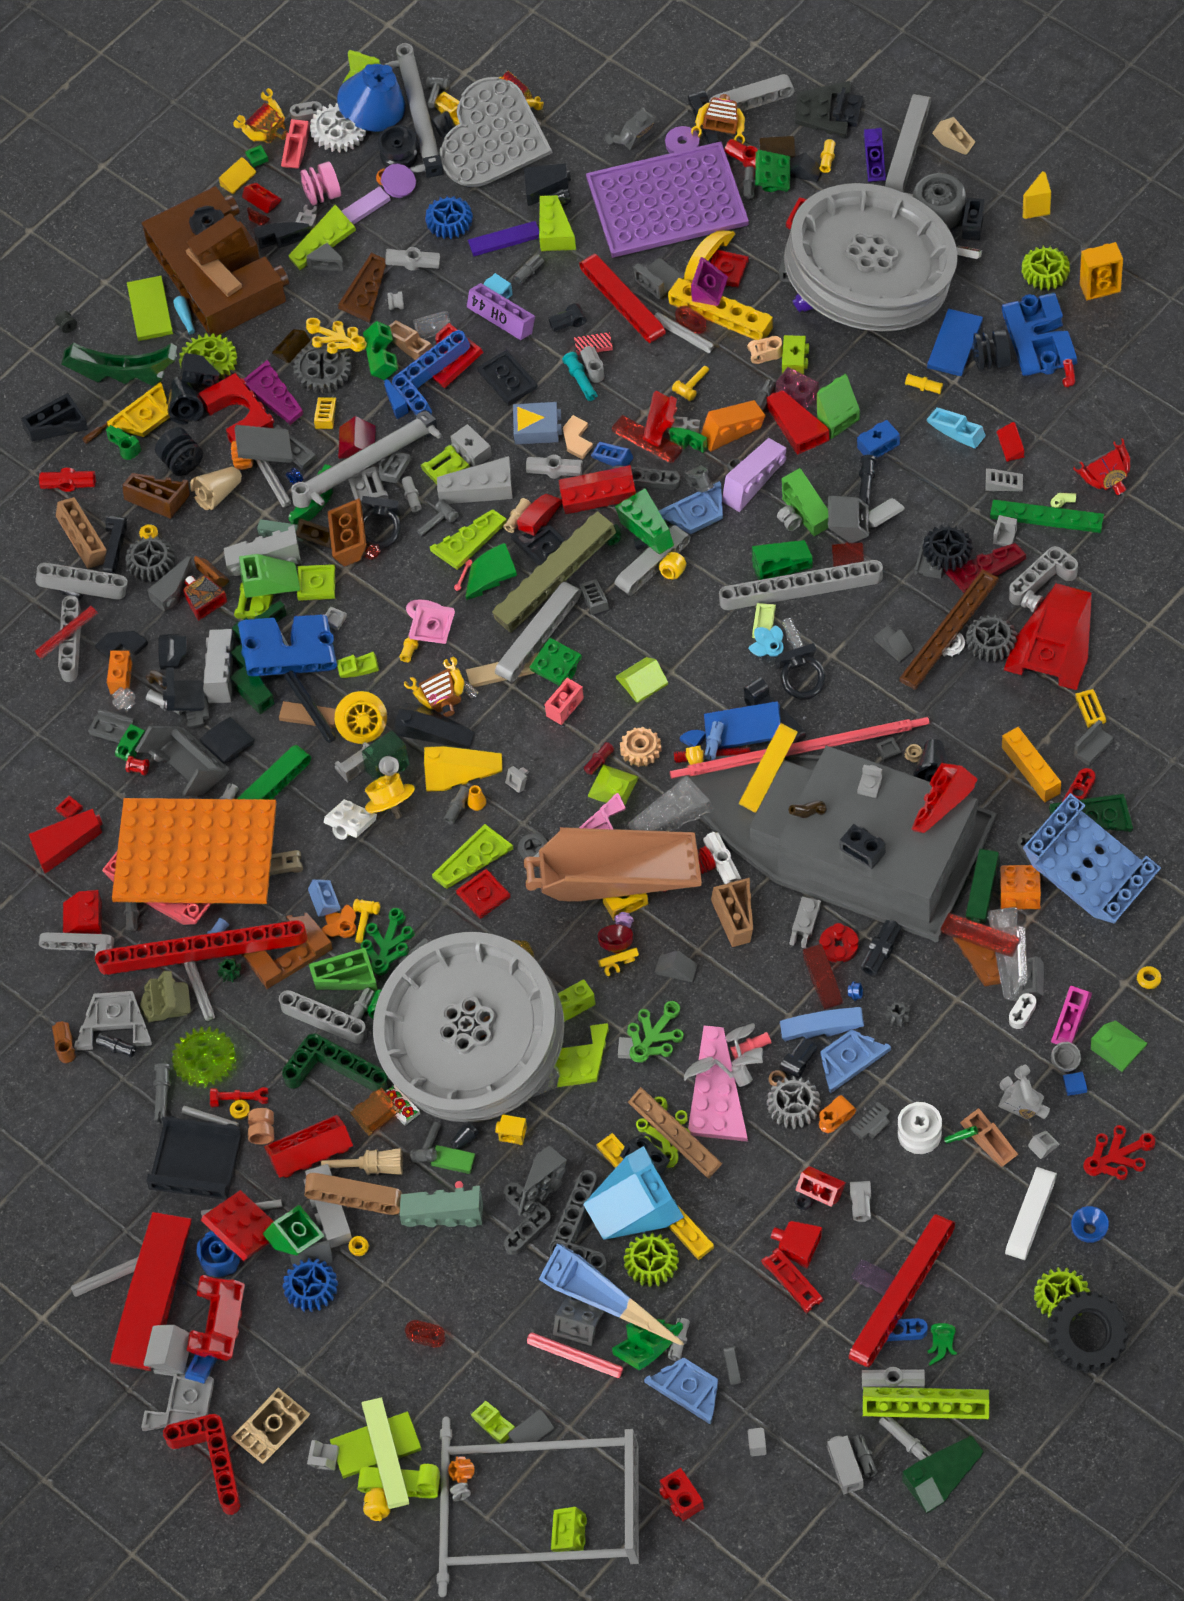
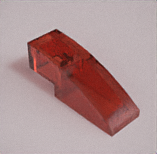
M822 944L804 949L803 958L824 1010L842 1004L843 1001Z

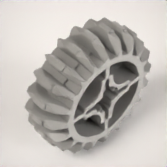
M794 1076L790 1081L785 1077L784 1083L778 1080L777 1086L772 1085L771 1092L768 1093V1113L771 1114L773 1120L777 1119L778 1125L784 1122L785 1128L792 1125V1128L795 1129L798 1124L803 1128L804 1122L810 1125L811 1119L815 1120L816 1113L820 1112L821 1100L819 1099V1092L816 1091L815 1085L811 1086L809 1080L803 1083L802 1077L798 1081ZM804 1095L810 1101L808 1106L805 1105V1102L803 1101ZM779 1099L785 1104L783 1110L778 1105Z

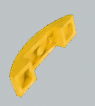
M716 231L706 237L691 256L684 273V280L692 282L700 258L703 257L709 261L719 246L728 245L735 236V232Z

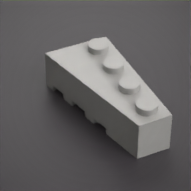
M509 456L437 477L439 501L445 500L448 504L513 499Z
M294 525L288 527V531L285 532L278 530L273 532L272 536L266 538L259 536L251 543L244 541L224 548L229 576L241 575L239 556L260 554L294 562L295 565L301 564Z
M232 629L210 630L209 637H206L207 653H205L204 696H207L209 703L231 702L232 683L230 676L233 674V659L231 652L234 650Z

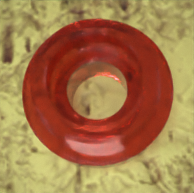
M371 544L365 550V558H369L371 561L375 559L382 551L379 548L380 546L378 544L375 546Z

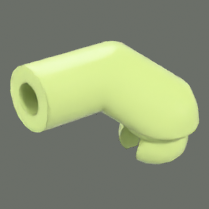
M1058 493L1052 498L1051 506L1061 508L1066 502L1075 503L1076 493Z

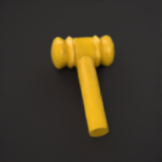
M703 366L686 384L677 380L672 386V391L688 399V401H692L697 394L696 390L692 388L705 376L709 368Z
M355 899L353 910L361 913L355 942L362 943L368 916L373 913L378 915L380 903Z

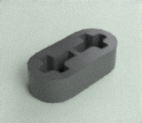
M734 1347L723 1348L730 1385L741 1384Z

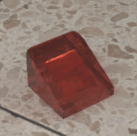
M250 207L247 208L249 220L257 225L263 226L270 220L266 215Z

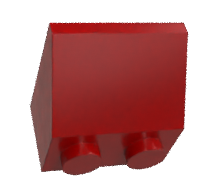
M98 890L79 891L63 902V933L102 934V900Z

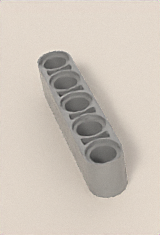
M782 74L723 92L713 97L720 98L722 94L729 95L730 100L736 101L737 108L742 112L790 97L795 89L789 76Z
M672 526L669 530L674 546L660 555L649 547L617 576L615 585L626 594L633 595L659 571L660 562L669 552L679 553L688 545L691 538L690 535L678 526Z
M41 563L37 567L36 583L40 587L111 599H122L126 595L127 579L122 575L51 563Z
M67 596L62 601L60 630L81 614L79 601L75 596ZM80 629L75 631V633L73 632V634L71 633V635L69 634L70 637L68 639L66 638V640L64 639V641L62 640L59 643L58 667L62 679L66 682H72L78 676Z
M290 990L283 991L279 995L280 1007L284 1014L356 1044L363 1043L367 1039L366 1026L362 1020ZM356 1030H362L359 1033H354Z

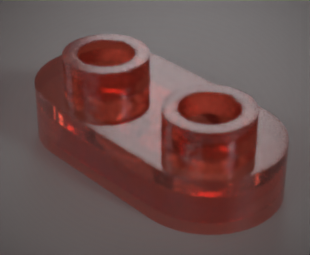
M680 306L676 309L675 319L679 324L696 334L706 330V319L688 306Z
M412 1320L405 1327L406 1337L411 1342L430 1347H439L445 1342V1332L438 1325ZM414 1331H419V1334L413 1335L412 1333ZM433 1336L439 1337L437 1340L432 1339Z

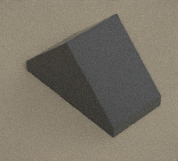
M325 243L306 257L308 269L343 271L344 269L342 257L328 243Z
M677 950L660 955L655 974L693 983L698 964Z

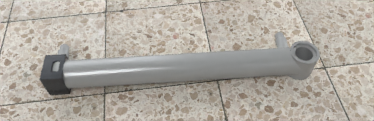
M402 43L396 48L397 60L385 63V65H389L391 68L400 67L424 163L411 167V171L413 173L425 171L427 178L444 175L442 161L430 120L413 47L408 43Z
M424 410L415 415L416 419L312 479L306 482L295 483L291 488L294 506L305 508L310 505L312 499L317 504L324 505L325 501L319 496L322 493L424 435L427 438L432 435L438 439L441 438L442 434L437 430L436 418Z

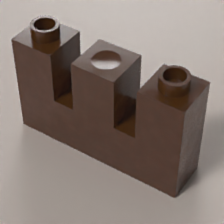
M215 186L141 222L147 246L180 294L186 298L189 307L210 337L212 333L216 337L285 303L286 298L283 287L289 285V279L281 265L273 268L265 256L259 257L257 244L241 221L238 223L241 225L250 247L218 259L242 284V288L229 297L186 254V250L189 248L186 242L196 236L191 231L189 218L190 216L192 218L196 209L203 206H213L214 209L221 210L224 217L230 213L233 216L240 214L239 207L233 196L229 195L224 198ZM206 220L204 224H209V220Z

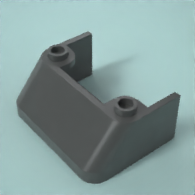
M149 726L135 749L137 753L151 754V758L156 762H168L189 781L182 793L184 796L204 795L221 781L229 771L227 765L223 764L189 731L179 726Z

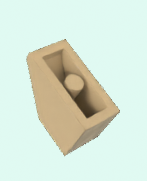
M954 117L940 121L932 133L943 146L964 155L968 154L975 143L973 138Z

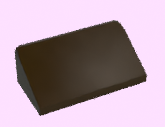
M794 136L763 137L759 139L760 150L790 156V158L795 157Z
M293 329L272 351V354L282 361L290 363L310 342V338L305 330Z
M303 519L298 520L296 527V536L298 538L328 548L330 547L329 528Z

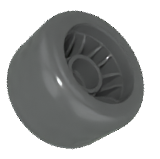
M934 173L923 177L916 184L913 197L933 210L943 220L948 229L954 228L962 221L966 206V190L959 179L946 173Z

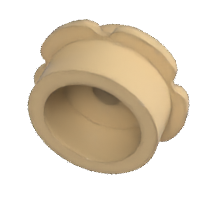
M916 744L909 745L906 749L905 758L911 762H918L922 752L921 747Z

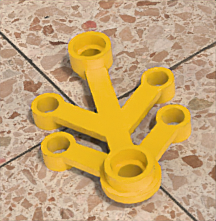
M317 318L306 320V329L309 333L315 334L319 332L329 336L313 337L312 345L314 347H322L323 343H328L327 352L334 354L338 352V349L347 348L360 352L367 346L365 339L362 336H358V328L349 327L347 329L348 337H346L343 322L341 321L333 322V331L321 327L320 320Z

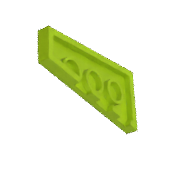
M334 205L290 253L289 259L301 270L308 265L306 259L308 254L325 243L334 247L355 232L356 228L341 210Z
M492 509L475 519L473 524L468 527L460 528L459 532L453 536L445 537L443 542L430 546V551L458 570L504 526L507 519Z
M484 824L432 874V877L444 888L448 889L513 850V845Z

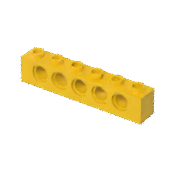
M678 278L668 292L669 304L754 340L767 338L773 329L772 316L757 311L751 306H745L736 300L726 298L723 295L717 306L692 302V283L688 280Z

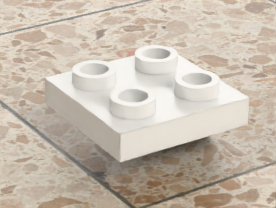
M344 799L325 816L324 823L333 827V834L338 839H345L349 835L357 838L376 821L377 814L368 813L365 808Z

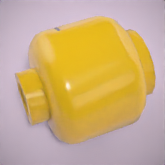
M669 552L660 562L659 570L665 578L677 579L684 572L687 566L686 561L681 554Z
M373 1488L364 1497V1514L373 1521H380L390 1514L391 1509L388 1508L384 1489Z

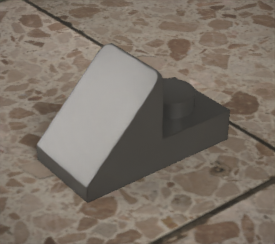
M887 625L874 636V641L900 663L914 652L901 629L895 632Z

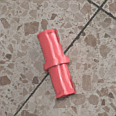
M765 1032L752 1039L750 1037L747 1038L745 1042L739 1044L741 1054H744L751 1049L763 1047L772 1042L768 1033ZM730 1047L734 1058H738L736 1047Z

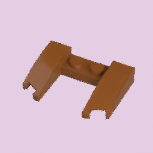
M304 913V916L299 917L286 916L288 921L299 920L303 922L308 935V939L304 944L299 945L275 961L271 959L265 950L242 954L266 989H269L333 950L329 938L308 913Z

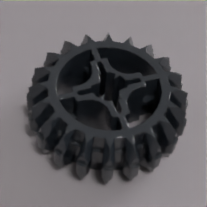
M941 524L939 529L934 527L933 532L929 531L922 545L923 555L926 557L927 563L931 562L932 567L938 566V570L945 568L946 572L949 568L955 571L956 567L961 569L963 564L967 565L968 560L972 557L973 546L972 539L969 538L968 533H964L963 528L957 530V525L951 528L949 524L947 527H943Z

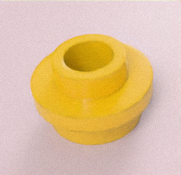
M145 525L140 529L139 534L141 539L142 537L148 539L150 535L154 539L158 535V530L154 525Z
M237 1100L230 1106L232 1117L238 1120L245 1119L250 1111L248 1103L243 1100ZM239 1107H243L240 1111L236 1110Z
M356 1236L350 1240L348 1247L351 1254L362 1256L367 1253L369 1244L364 1237ZM362 1245V1248L356 1249V1246Z

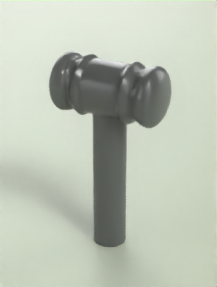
M427 77L426 87L432 88L427 104L429 108L434 107L439 89H449V78Z
M440 500L435 506L439 513L417 530L420 536H423L444 518L449 522H454L458 518L459 513L445 500Z
M433 1123L422 1149L411 1150L410 1159L413 1163L434 1162L437 1159V1151L431 1147L441 1127L440 1123Z

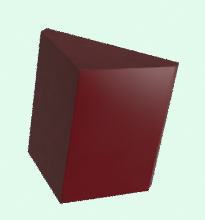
M354 416L340 426L338 458H349L375 443L376 426L357 416Z

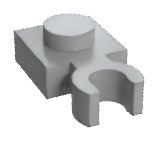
M304 205V213L299 212L296 222L308 223L310 230H312L317 220V207L314 206L312 210H308V205Z
M673 416L675 421L672 427L684 428L699 433L700 420L693 419L687 421V417Z

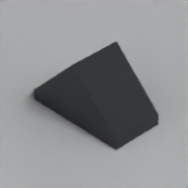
M806 152L790 159V177L818 182L821 174L820 165Z

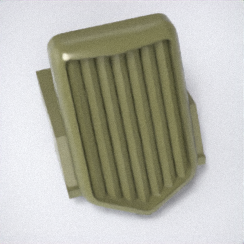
M163 971L158 979H150L144 986L145 992L143 993L139 1009L148 1022L166 1020V1018L184 1016L190 1013L188 984L175 982L171 971Z

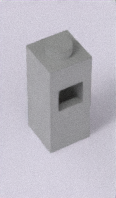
M848 1436L833 1437L830 1441H827L828 1452L843 1495L863 1489V1478Z

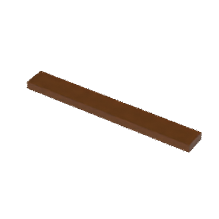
M982 569L900 676L899 681L914 690L917 689L997 584L998 577Z

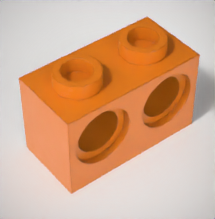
M110 651L107 685L110 694H129L132 659L129 651Z

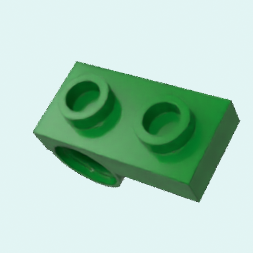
M112 425L106 429L109 441L118 445L123 459L131 460L141 452L139 440L135 436H130L121 428H115Z

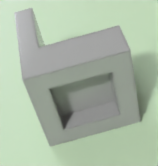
M999 515L993 533V544L1007 546L1013 543L1017 531V519Z
M312 1440L307 1464L316 1469L335 1471L339 1446L323 1444L317 1440Z

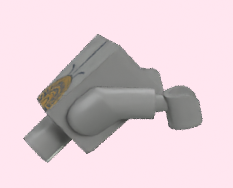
M1026 1064L1015 1070V1076L1021 1079V1081L1017 1080L1013 1083L1009 1076L1002 1079L1000 1089L1004 1091L998 1107L1028 1120L1034 1115L1043 1119L1047 1117L1050 1108L1042 1105L1044 1096L1031 1087L1030 1081L1026 1079V1076L1030 1074V1069Z

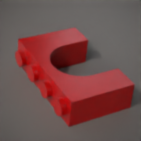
M236 373L198 393L203 407L209 415L230 405H242L250 410L243 420L226 429L227 437L231 444L233 441H236L234 429L236 425L274 428L273 423L275 422L271 414L265 412L263 404L257 402L254 392L247 389L244 379L239 378Z

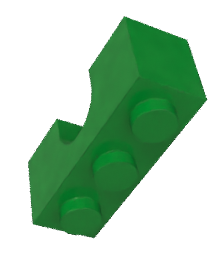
M376 321L363 332V336L367 343L366 351L371 375L386 380L398 370L396 355L386 351L388 344L393 341L390 326Z

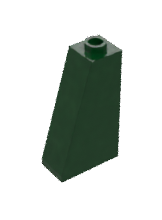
M979 848L966 911V920L970 924H986L1000 865L999 852Z

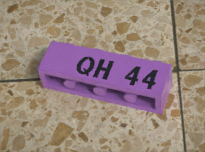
M482 283L469 290L467 308L520 340L532 334L535 320L533 314Z

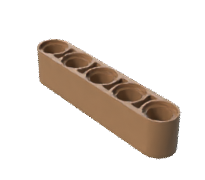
M309 1173L306 1176L304 1195L312 1200L396 1215L400 1213L402 1192L392 1187L320 1173Z

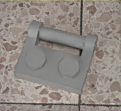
M378 467L364 469L348 479L355 500L359 498L362 501V496L388 499V494L384 491L379 477ZM367 477L373 478L377 490L376 493H372Z

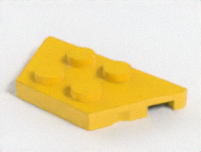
M158 383L107 421L108 427L112 425L115 428H121L124 432L145 437L169 419L168 403L162 383Z

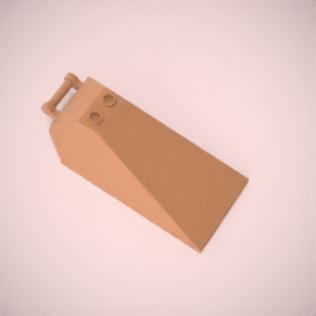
M560 827V831L539 850V857H527L524 859V867L527 871L526 888L530 891L541 888L543 894L559 901H586L698 887L702 883L695 833ZM534 867H539L540 878H535Z

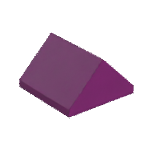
M703 257L699 260L691 284L692 302L717 306L720 303L728 276Z

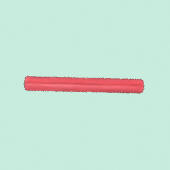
M533 1332L527 1338V1343L611 1376L620 1378L623 1373V1367Z

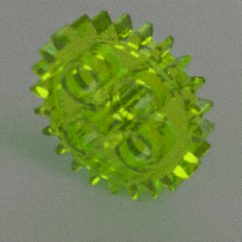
M200 1027V1032L193 1028V1034L190 1035L188 1032H185V1039L179 1037L181 1044H174L177 1049L172 1050L174 1057L171 1060L174 1071L177 1070V1076H181L183 1082L188 1080L190 1086L194 1082H196L197 1087L201 1083H204V1086L207 1087L208 1082H211L214 1086L216 1079L222 1082L221 1076L228 1077L227 1070H233L231 1064L236 1063L234 1044L231 1043L230 1037L226 1038L225 1032L219 1034L218 1028L214 1032H212L211 1027H208L207 1031ZM202 1043H207L205 1046H199ZM188 1057H194L191 1060H186ZM202 1068H208L205 1071H201Z

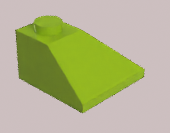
M603 765L588 797L607 803L616 793H619L625 806L638 780V776Z

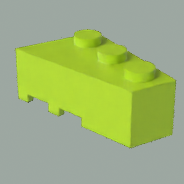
M557 195L540 196L539 239L541 251L576 250L575 236Z

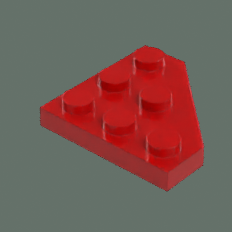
M448 323L436 334V345L452 332L457 331V329ZM469 338L467 339L470 342V348L432 377L443 388H446L483 354L482 349Z

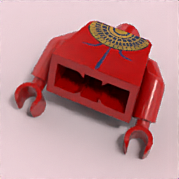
M1121 438V445H1116L1114 441V450L1085 466L1082 462H1079L1082 468L1077 470L1074 467L1073 469L1087 484L1097 489L1104 488L1106 490L1112 486L1116 495L1123 493L1127 489L1122 480L1128 477L1127 473L1130 471V456L1124 439Z

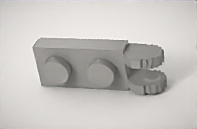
M807 897L801 898L792 928L790 945L794 946L797 936L802 935L801 948L807 947L820 910V900Z

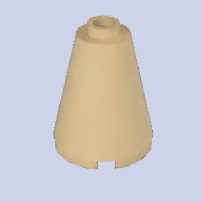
M228 467L197 476L190 482L191 492L195 491L197 496L194 498L202 508L212 510L241 482V472L237 468Z

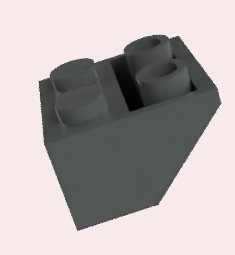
M829 496L828 528L850 544L868 537V505L858 497Z

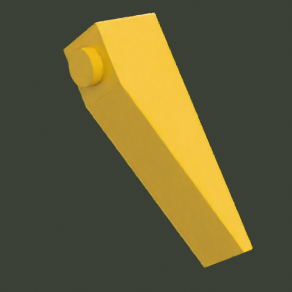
M444 746L424 747L426 792L446 791L452 789V786L461 783L464 785L470 780L482 779L502 772V753Z

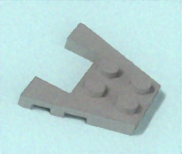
M133 991L93 994L86 1012V1019L80 1028L78 1040L74 1044L76 1051L92 1050L93 1032L102 1030L133 1028V1044L135 1046L152 1045Z
M185 1367L184 1375L154 1368V1374L174 1377L166 1413L145 1410L141 1426L142 1431L165 1428L169 1424L208 1415L214 1379L208 1376L204 1384L186 1379L187 1367Z

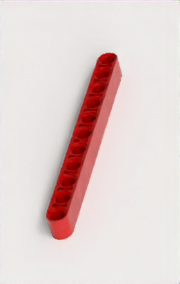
M294 920L102 950L96 954L95 961L99 971L104 975L297 946L304 944L308 939V935L303 922Z

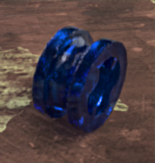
M292 468L291 472L286 473L287 479L293 485L304 480L296 468Z

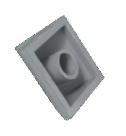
M176 1325L153 1326L143 1366L184 1375L189 1354L187 1345L190 1333Z

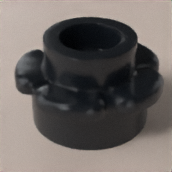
M797 1192V1195L794 1196V1203L800 1210H806L813 1205V1198Z

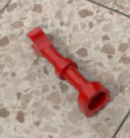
M262 1087L254 1092H240V1090H235V1092H219L217 1088H210V1107H218L219 1100H255L261 1104H267L268 1097H261V1095L268 1094V1088Z

